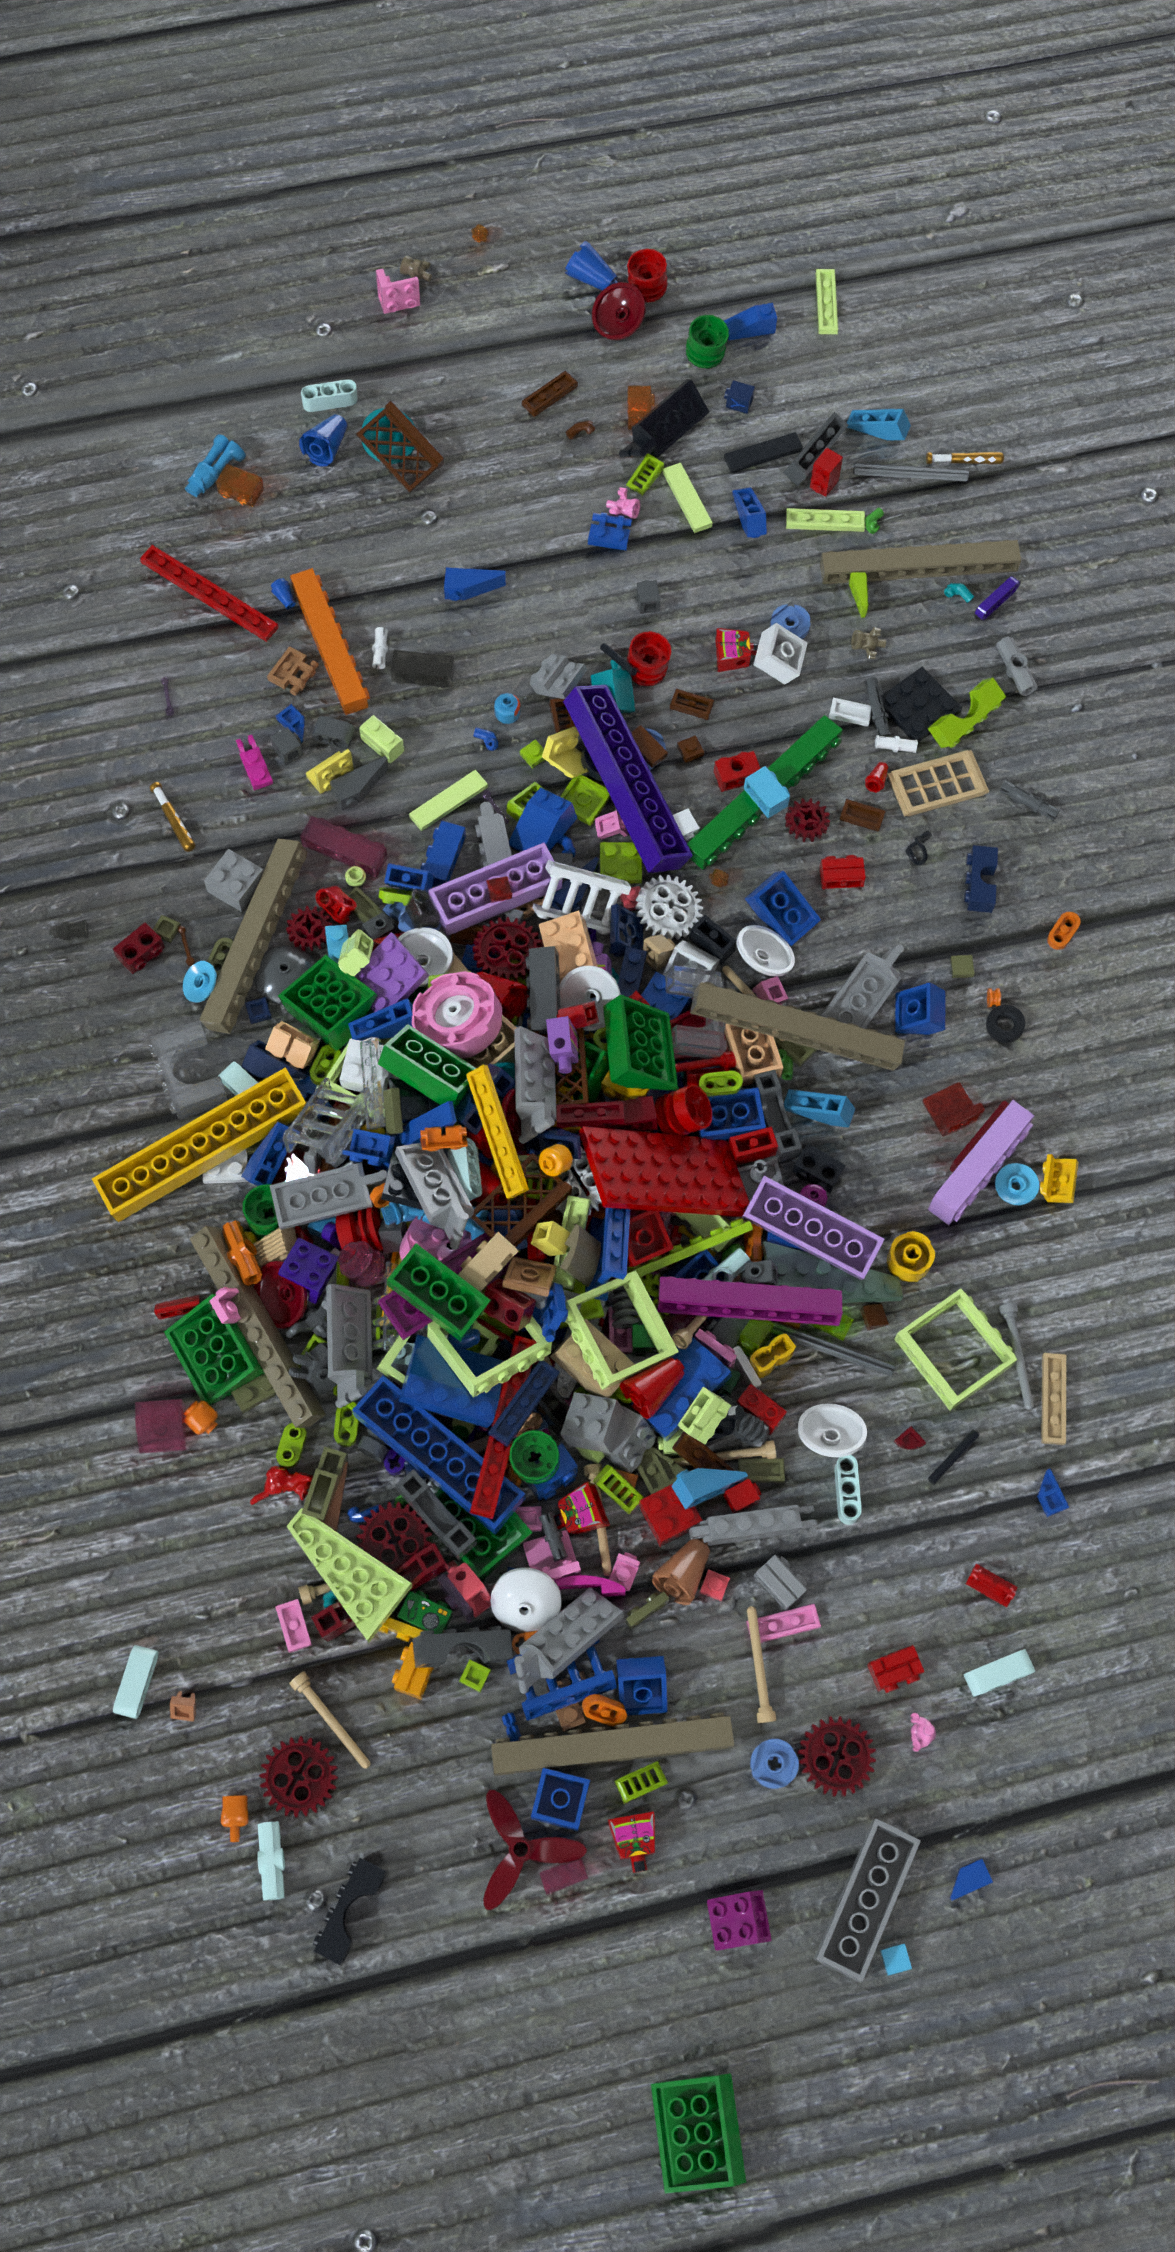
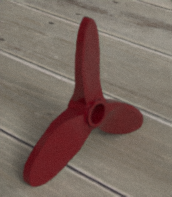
M496 1790L488 1791L486 1803L491 1820L500 1836L509 1846V1853L495 1869L484 1894L485 1909L493 1910L512 1891L524 1862H527L529 1859L553 1864L572 1862L585 1856L587 1849L578 1841L559 1837H545L529 1841L524 1837L519 1819L505 1797ZM519 1843H524L528 1847V1852L523 1857H518L514 1853V1848Z

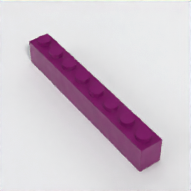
M668 1276L660 1277L657 1311L660 1313L839 1326L843 1314L842 1291L831 1288L815 1289L811 1287H789L787 1285H766L764 1283L749 1284L739 1281L722 1282L720 1280L709 1281L696 1278L683 1279Z

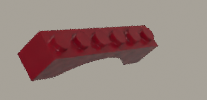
M433 1543L413 1555L394 1572L411 1582L412 1588L408 1591L409 1593L448 1570L450 1566L439 1547ZM340 1602L330 1605L311 1617L321 1637L327 1642L355 1626V1623Z

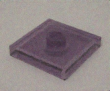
M442 1574L437 1580L439 1587L447 1596L444 1598L452 1610L456 1608L468 1624L474 1619L473 1609L448 1576Z

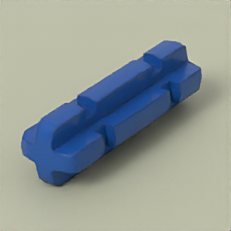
M514 1713L503 1715L502 1720L504 1726L507 1727L506 1733L508 1738H510V1742L520 1741L519 1737H521L518 1725L515 1724L517 1721Z

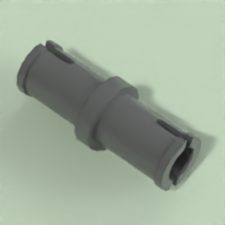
M553 1512L547 1513L548 1515L539 1516V1520L546 1535L544 1537L545 1542H548L553 1560L556 1562L559 1559L567 1558L568 1555L561 1539L563 1536L562 1532L558 1531Z

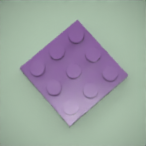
M390 933L371 953L370 962L364 968H361V971L354 977L377 994L371 1006L372 1010L376 1012L409 998L429 977V974L396 935Z

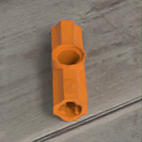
M239 1221L227 1222L222 1226V1233L229 1248L227 1257L237 1267L243 1284L247 1286L257 1284L262 1280V1273L255 1258L257 1250L254 1244L247 1239Z

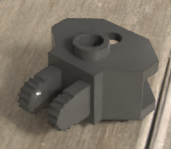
M321 1342L312 1351L306 1352L305 1355H294L292 1361L302 1366L301 1368L291 1367L288 1372L290 1376L306 1379L308 1384L318 1394H326L337 1385L328 1378L327 1343Z

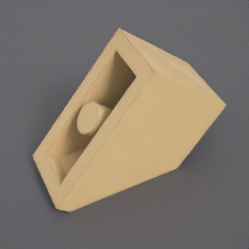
M662 934L648 937L644 940L643 951H647L646 963L655 972H658L668 964L675 948L674 942L669 938L666 939Z

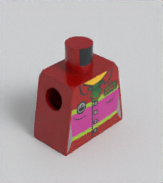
M717 628L715 642L718 672L750 666L751 655H756L759 643H750L749 632Z
M586 1482L558 1501L561 1513L554 1516L558 1529L566 1526L569 1533L580 1534L610 1526L598 1490L593 1483Z
M654 1811L608 1819V1826L620 1860L631 1858L633 1873L647 1871L645 1856L655 1853Z

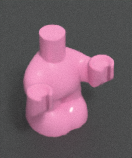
M620 487V490H618L620 498L617 501L608 500L606 507L610 508V514L636 519L640 512L639 499H627V488Z
M912 1713L910 1715L912 1718L911 1723H916L911 1728L912 1750L918 1752L921 1748L927 1747L934 1741L936 1730L929 1720L919 1717L917 1713Z

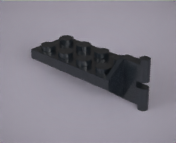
M687 379L632 426L633 441L623 450L619 451L621 458L642 457L648 453L658 458L709 413L692 379Z

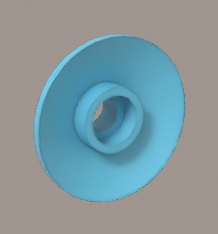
M199 961L188 969L183 980V992L189 1001L198 1003L210 996L216 984V970L214 966L209 962Z
M1012 1163L1000 1169L995 1179V1188L998 1195L1005 1202L1012 1205H1025L1036 1197L1039 1190V1180L1035 1172L1028 1166ZM1017 1184L1019 1186V1189H1013L1012 1185Z

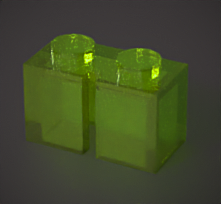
M750 1319L740 1334L737 1346L739 1345L745 1355L751 1356L756 1350L764 1347L771 1337L775 1324L771 1321Z

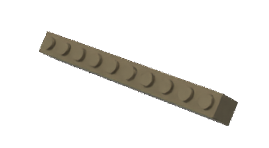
M1018 540L985 541L980 543L966 542L963 544L925 545L918 547L907 546L903 548L888 547L885 549L829 551L822 553L820 569L822 583L835 584L849 583L850 574L853 572H866L867 581L1018 572L1021 556Z
M277 839L216 980L214 990L211 992L199 1019L208 1030L230 1034L237 1022L239 1012L245 1003L249 989L252 987L254 977L260 968L271 937L276 931L277 923L283 914L294 883L299 877L303 862L306 860L308 852L299 841Z
M700 982L695 989L691 1014L892 1071L902 1063L905 1040L898 1039L895 1035H884L874 1029H863L853 1023L846 1024L832 1017H821L815 1012H804L797 1010L794 1006H783L773 1000H762L756 998L755 995L741 994L731 988H720L710 982Z
M205 1226L192 1236L190 1241L217 1289L219 1290L223 1287L238 1289L239 1293L231 1299L237 1306V1312L241 1317L236 1323L295 1428L312 1426L326 1415L307 1380L292 1377L288 1374L291 1367L299 1368V1366L292 1361L293 1356L253 1285L247 1286L243 1284L237 1267L228 1259L227 1251H229L221 1228Z
M724 1713L710 1714L709 1719H701L700 1716H689L683 1722H677L676 1718L662 1720L663 1724L653 1725V1721L640 1722L639 1727L629 1728V1724H620L615 1726V1730L607 1731L605 1727L591 1728L589 1733H582V1730L578 1729L567 1731L568 1735L558 1736V1732L545 1733L543 1734L544 1738L534 1739V1735L519 1737L520 1741L510 1742V1738L496 1739V1744H491L494 1776L542 1771L543 1768L551 1770L729 1749L734 1746L731 1717H724Z

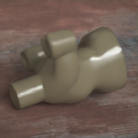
M406 255L401 262L400 273L409 275L411 278L418 277V279L430 282L432 274L425 271L429 269L431 263L418 259L413 260L410 256Z
M873 627L870 633L855 630L851 639L852 649L866 650L867 658L876 659L875 655H877V652L874 651L875 648H885L886 640L878 639V636L881 635V628Z

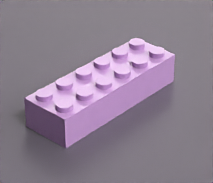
M539 844L428 890L429 903L446 936L545 896L551 880L550 874L545 867L548 860L554 861L546 844ZM559 880L556 891L562 889V880Z
M1012 1100L934 1195L928 1210L947 1225H950L953 1220L957 1222L964 1214L967 1206H971L980 1190H984L993 1174L998 1173L1006 1158L1009 1159L1016 1150L1017 1145L1020 1142L1022 1143L1027 1137L1030 1129L1033 1127L1031 1121L1034 1115Z
M766 1176L760 1181L742 1218L749 1220L751 1223L860 1280L865 1278L884 1241V1238Z

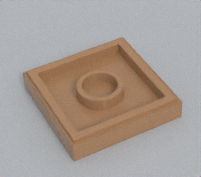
M513 1257L503 1280V1288L548 1297L557 1266Z

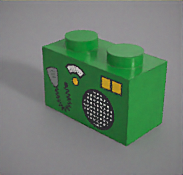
M632 1325V1354L645 1356L647 1353H658L644 1325Z
M419 1590L416 1593L410 1591L397 1616L398 1620L423 1631L434 1630V1634H443V1630L447 1629L453 1617V1611L449 1610L451 1606L439 1600L437 1603L428 1600L430 1596Z

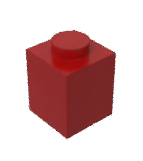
M747 1479L726 1490L723 1497L734 1514L741 1513L758 1504L761 1492L756 1483L752 1484L750 1479Z

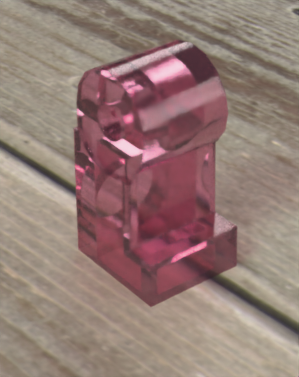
M582 1859L539 1873L546 1896L589 1879Z

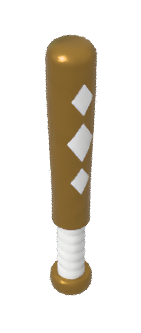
M927 452L926 464H932V462L1002 464L1004 461V454L1002 452L951 453L949 455H935L932 452Z
M152 783L149 787L150 791L156 794L162 805L161 808L183 849L186 852L193 851L196 847L195 842L171 802L164 795L161 783Z

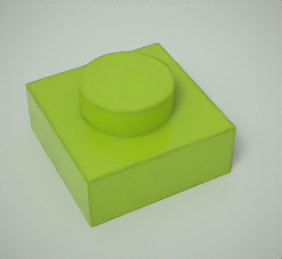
M536 739L520 750V756L531 768L545 760L542 758L544 748Z
M469 1659L459 1682L481 1693L491 1669Z

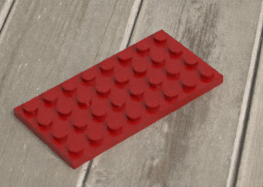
M586 1126L579 1130L602 1205L605 1208L742 1217L750 1202L737 1165L730 1152L728 1141L701 1139V1137Z

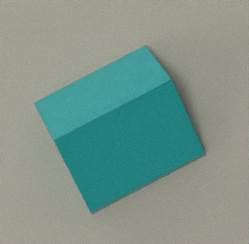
M610 669L590 676L591 685L608 686L621 713L635 712L632 677L626 670Z

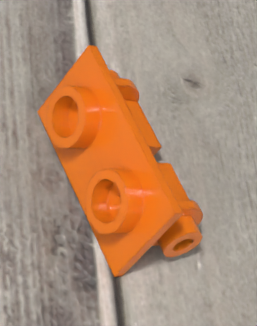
M461 1125L445 1126L446 1134H441V1127L420 1130L422 1150L437 1151L444 1148L457 1150L462 1147H468L466 1127H461Z

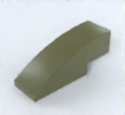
M324 1446L302 1514L325 1520L349 1454Z

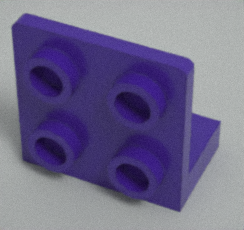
M298 1238L279 1269L278 1275L306 1288L310 1292L308 1301L316 1304L336 1270L339 1257Z

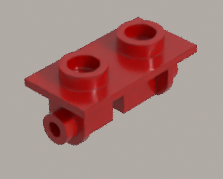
M975 1564L965 1583L1006 1608L1014 1598L1018 1588L978 1564Z

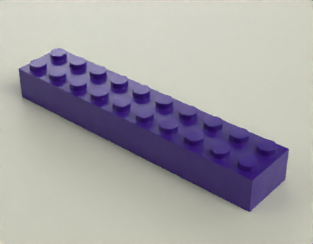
M575 686L563 702L648 873L680 869L693 855L608 686Z

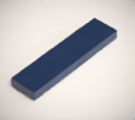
M544 1360L539 1361L488 1434L508 1447L559 1376L560 1371Z

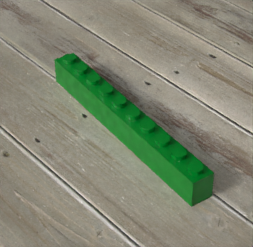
M824 715L771 764L768 770L775 773L782 787L785 786L787 789L791 786L795 787L805 773L809 774L818 761H823L829 753L828 751L839 746L842 741L843 729ZM745 790L687 843L693 855L690 860L702 870L708 865H713L721 852L725 853L728 851L732 842L735 839L739 840L745 834L746 829L750 825L754 826L763 814Z

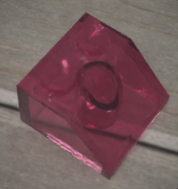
M182 1399L135 1402V1425L140 1454L186 1451V1424L184 1423L185 1415L183 1414L186 1411V1406Z

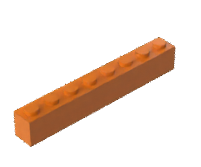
M313 568L290 575L293 591L345 715L368 708L369 692L366 687H362L363 679L360 671L356 672L354 668L356 662L353 655L348 654V642L346 638L342 639L341 637L343 632L340 623H335L334 618H336L333 607H329L327 604L329 598L327 592L321 589L323 585L320 576L315 575Z

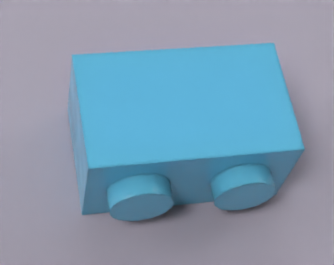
M766 766L745 778L744 790L767 818L788 807L790 799L788 789L785 786H781L775 773L769 771Z

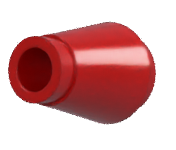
M879 762L866 777L865 786L869 791L877 793L884 788L889 769L886 763Z

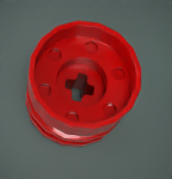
M647 248L633 253L627 264L628 283L634 285L642 293L645 302L657 301L666 293L668 286L666 259L662 253L654 249Z
M652 631L642 632L631 641L627 661L637 669L636 675H631L632 681L639 685L654 686L660 683L666 676L672 651L670 643L661 634Z
M690 1084L679 1088L677 1091L661 1095L655 1102L657 1123L664 1134L686 1136L691 1132L707 1128L712 1122L710 1101L702 1088L695 1084Z
M374 1204L373 1207L367 1208V1210H358V1217L355 1212L336 1216L335 1222L339 1243L343 1253L350 1260L364 1256L366 1248L370 1253H375L377 1249L383 1251L378 1232L382 1219L379 1209Z

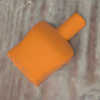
M246 1795L222 1796L221 1825L230 1828V1842H240V1827L246 1826L249 1823L248 1796Z

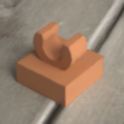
M179 1691L177 1696H172L170 1718L194 1722L196 1717L195 1693H191V1697L186 1698L182 1697V1691Z

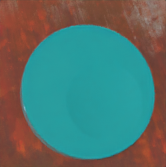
M385 408L371 412L364 420L362 428ZM403 413L405 417L414 425L413 421L409 418V416ZM386 416L379 420V427L390 428V421ZM367 431L363 436L367 440H376V431ZM378 431V441H390V432ZM392 432V442H404V436L400 432ZM362 442L365 451L373 459L379 461V459ZM378 445V452L382 455H389L390 445ZM392 446L391 455L403 456V446ZM405 446V456H411L415 448ZM391 459V464L403 462V460Z

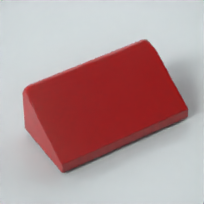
M200 1295L157 1303L154 1313L159 1320L185 1315L201 1303Z

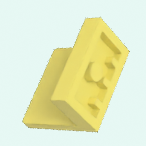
M575 726L548 736L542 758L548 761L550 765L555 766L565 776L570 778L589 772L587 768L584 769L582 766V752L575 748L579 736Z
M347 749L342 753L338 751L306 772V777L320 794L331 790L330 781L354 770L350 750Z

